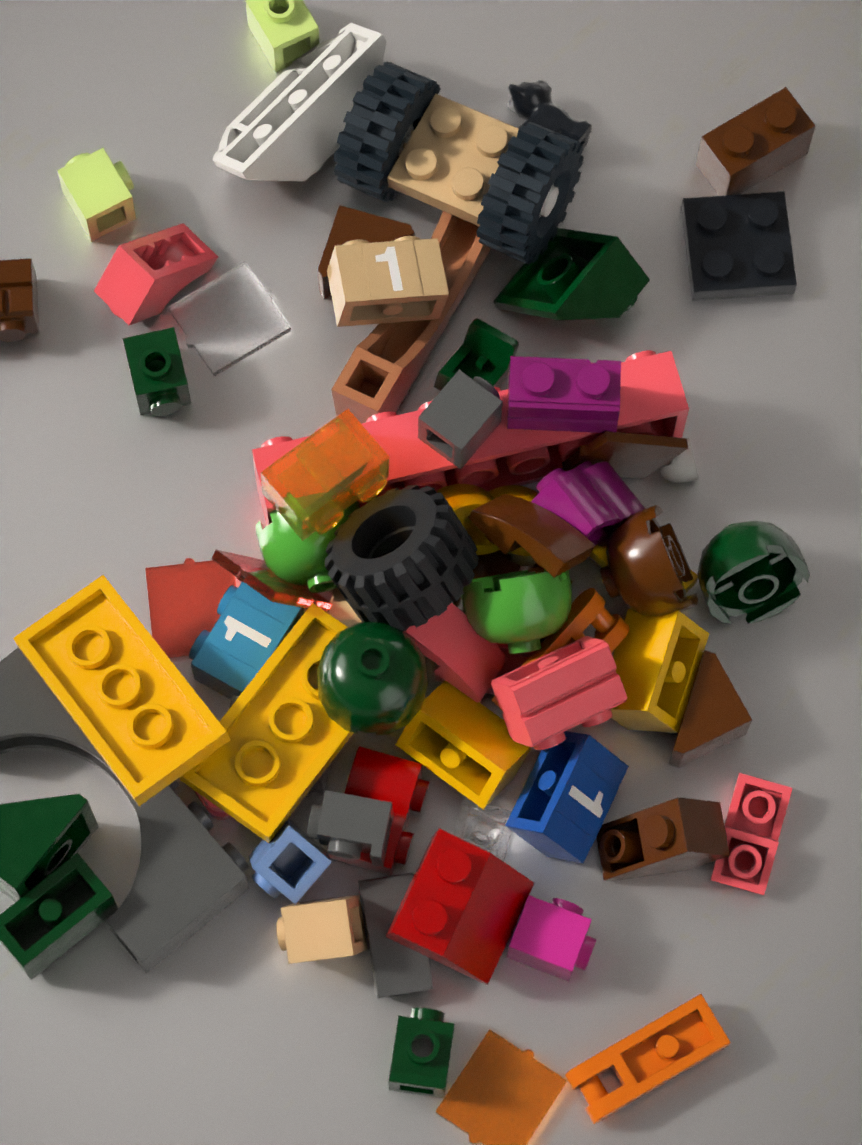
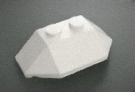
M350 23L339 31V36L321 42L293 61L227 126L219 144V151L214 154L212 159L215 165L246 180L305 182L312 174L318 172L323 167L325 161L340 147L337 139L339 132L344 131L346 123L343 120L347 111L351 112L354 106L352 100L357 91L362 92L363 81L368 75L373 76L374 68L378 65H383L387 42L383 34Z

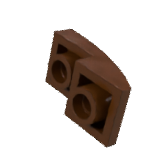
M503 494L472 510L468 516V519L484 533L485 537L505 555L523 547L532 556L533 560L554 578L584 562L596 546L580 531L551 511L533 502L508 494Z

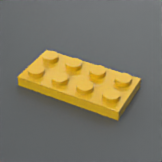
M104 575L94 580L13 638L18 648L138 806L144 804L231 740L224 727Z
M314 603L309 606L219 721L231 740L179 777L186 785L268 843L272 841L354 734L343 729L328 716L319 700L317 669L325 647L338 632L347 628V626Z

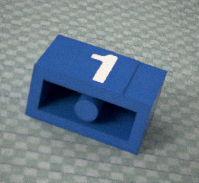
M565 731L566 739L562 743L540 751L505 826L547 857L584 864L629 766L589 734Z

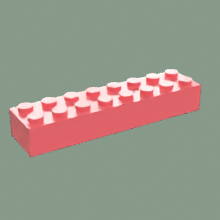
M646 350L629 356L625 362H621L620 413L616 432L682 438L689 406L672 351L656 354L655 351ZM494 387L500 395V400L503 401L501 423L462 469H459L418 438V417L432 401L421 405L417 411L400 415L391 411L382 412L368 418L366 423L345 427L342 424H331L319 428L314 432V435L294 440L288 436L275 437L264 442L260 448L252 449L257 489L266 525L272 523L270 512L298 500L316 496L329 495L331 505H346L344 496H349L357 500L361 508L367 504L368 500L375 496H382L388 490L395 488L402 490L408 485H418L420 489L428 486L434 488L437 492V490L449 485L470 484L481 487L489 492L502 486H522L539 482L553 470L563 468L562 462L579 451V446L589 444L603 433L507 429L508 389L501 391L499 387Z

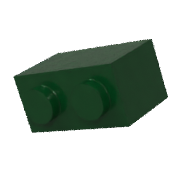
M76 853L0 914V943L30 980H32L114 914L118 906L112 893L83 858Z

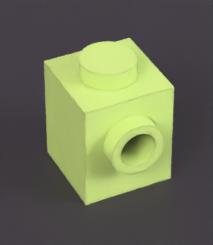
M246 0L248 27L275 73L287 68L297 58L320 44L319 27L303 0Z
M104 148L91 154H79L70 159L65 167L57 170L63 194L91 242L137 219L133 198L129 192L134 189L133 182L123 163L118 161L113 164Z

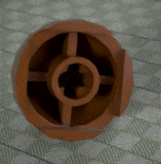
M658 505L639 511L620 522L611 533L606 547L608 565L600 568L603 583L610 597L615 598L621 595L631 610L644 616H662L676 610L683 612L698 605L697 592L689 596L686 595L683 582L693 580V576L671 523L660 527L656 520V517L664 513Z

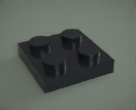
M785 191L683 198L681 212L692 301L793 294L795 292L797 282Z

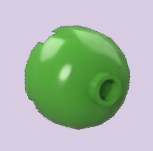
M329 495L316 496L289 503L270 512L271 524L264 527L259 520L255 525L260 551L266 566L280 580L293 586L308 587L312 593H322L337 588L328 575V570L325 568V559L328 556L326 549L329 542L336 538L334 533L337 528L349 519L348 516L354 510L360 509L359 502L352 497L344 496L346 505H331Z
M545 569L542 573L524 570L476 578L472 580L471 584L463 588L464 594L461 596L468 622L475 632L488 642L508 644L509 654L542 649L540 639L559 631L567 621L572 606V587L569 570L555 578Z

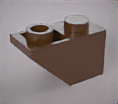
M677 797L602 824L596 837L604 881L685 871L730 856L720 802Z

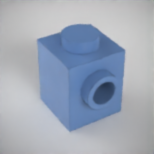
M289 818L270 843L262 840L248 856L253 870L256 871L251 878L273 898L276 899L282 893L294 904L302 898L332 863L327 851L314 839L307 838V833Z

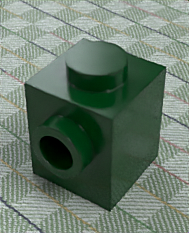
M174 327L123 338L140 415L151 413L154 416H166L179 411L184 405L191 404L188 383Z

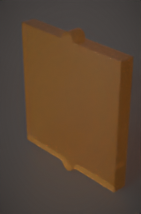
M489 1029L435 1113L469 1135V1142L472 1145L478 1143L482 1145H527L566 1085L567 1080L534 1059V1052L527 1049L523 1052Z

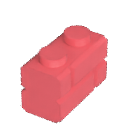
M589 636L582 637L492 680L491 683L498 705L503 711L502 716L510 737L517 743L531 748L534 747L535 750L549 749L562 743L566 739L564 732L579 724L583 727H592L606 722L613 716L611 709L627 702L626 700L628 699L621 678L616 673L617 667L609 645L604 640Z

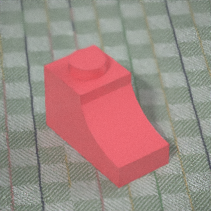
M182 223L119 245L94 292L110 307L116 316L123 319L128 325H132L161 314L168 302L179 291L196 278L210 272L218 256Z

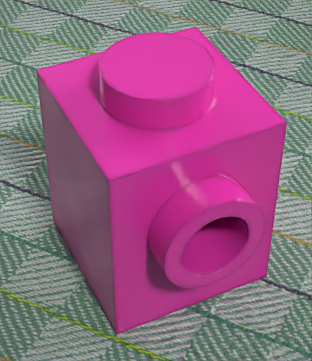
M529 895L509 944L507 958L569 982L575 967L586 970L597 939L587 936L592 919L582 916L584 910L567 900L553 898L551 903Z

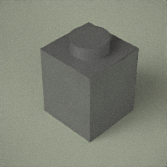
M458 370L418 417V438L459 469H462L501 423L503 401L500 400L499 393L489 382L480 377L471 379L461 370Z

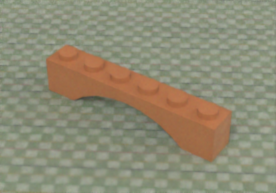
M445 211L442 212L431 239L438 238L449 296L440 319L378 324L368 337L357 345L331 389L337 416L358 425L366 423L367 419L375 414L398 411L491 250L490 247L479 242L480 238L477 237L479 226Z

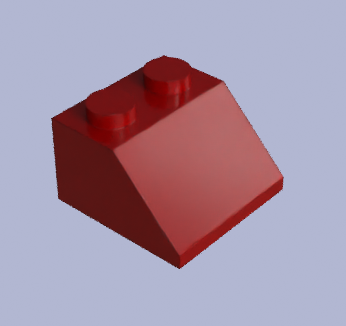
M439 828L428 844L385 937L488 985L533 888L534 882L492 853Z

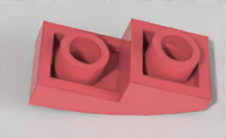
M453 603L448 605V610L441 615H435L428 619L427 623L418 627L412 625L404 631L415 640L423 655L438 664L433 671L435 674L477 703L483 699L492 680L495 679L507 659V656L496 643L488 642L475 632L468 622L466 614Z
M738 773L724 824L730 856L715 861L710 880L757 894H765L792 787Z

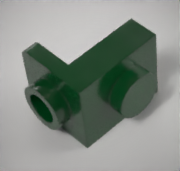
M478 318L474 319L468 327L463 344L438 372L433 387L441 391L458 370H461L471 379L480 377L489 382L493 387H500L507 379L510 370V358L516 355L519 342Z

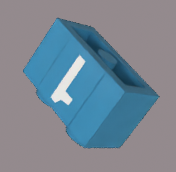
M248 574L245 576V578L258 580ZM243 579L238 588L231 585L223 595L217 608V614L221 616L211 632L203 630L199 634L189 653V658L193 660L191 668L194 679L230 700L233 695L240 696L304 614L303 607L274 602L262 595L260 592L288 597L279 591L266 589L274 588L263 582Z

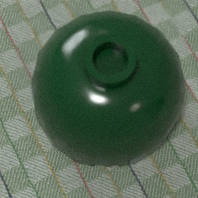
M746 521L728 525L710 540L702 551L697 576L711 615L723 623L732 624L729 616L737 617L747 614V623H755L779 614L795 603L800 597L801 593L798 585L802 582L803 577L808 583L810 573L798 545L789 534L769 522Z
M359 622L341 630L325 647L317 669L319 700L326 713L343 729L357 734L358 731L364 733L376 732V736L388 735L408 725L422 708L428 686L426 661L415 640L404 631L391 627L387 623Z

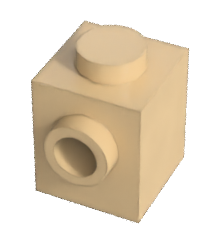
M360 894L303 901L281 907L282 917H279L277 920L276 932L281 950L287 951L288 964L354 956L368 950Z

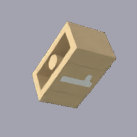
M404 236L394 241L369 243L366 240H351L334 247L327 275L337 327L440 319L449 296L438 238L420 239L416 236Z

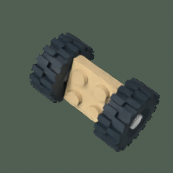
M384 62L383 66L378 65L374 68L373 76L368 75L363 81L362 92L357 91L352 100L354 106L351 112L347 111L343 120L346 123L344 131L339 132L337 143L340 144V148L334 154V162L337 163L334 168V174L338 176L337 180L384 202L397 199L398 193L408 195L479 226L477 237L480 238L479 242L527 264L536 262L539 254L543 255L547 250L548 241H553L558 233L557 227L560 222L563 223L567 212H565L566 208L574 198L575 192L573 189L579 182L581 172L578 170L583 164L584 156L581 155L583 145H580V142L533 122H528L526 126L523 125L518 129L438 94L441 88L440 85L436 84V81L391 62Z

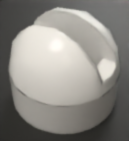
M687 438L688 449L670 461V465L664 466L660 470L661 475L671 482L684 483L699 479L689 438Z

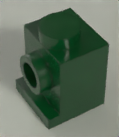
M411 1008L410 1017L398 1016L388 1081L389 1090L445 1098L455 1024L444 1022V1012L429 1008ZM420 1038L428 1039L434 1047L432 1053L426 1057L415 1055L411 1049L415 1040Z

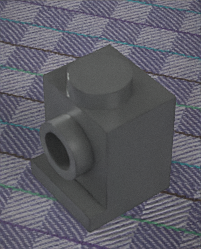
M325 790L322 806L315 804L312 806L307 828V838L318 839L321 845L328 846V854L340 858L358 860L360 859L361 852L369 853L373 866L384 867L394 817L392 802Z

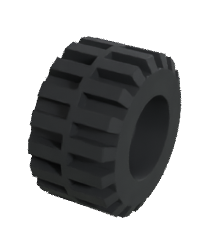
M408 485L402 490L398 488L391 489L382 496H375L368 500L367 504L360 509L354 510L348 516L349 519L337 528L334 533L336 538L329 542L326 549L328 556L325 559V568L329 572L328 575L362 622L387 623L400 631H406L412 625L416 627L427 623L431 617L439 616L448 610L447 606L457 601L464 594L463 588L471 584L475 576L473 569L478 566L479 559L476 554L478 549L445 497L441 493H437L434 488L425 486L420 489L418 485Z

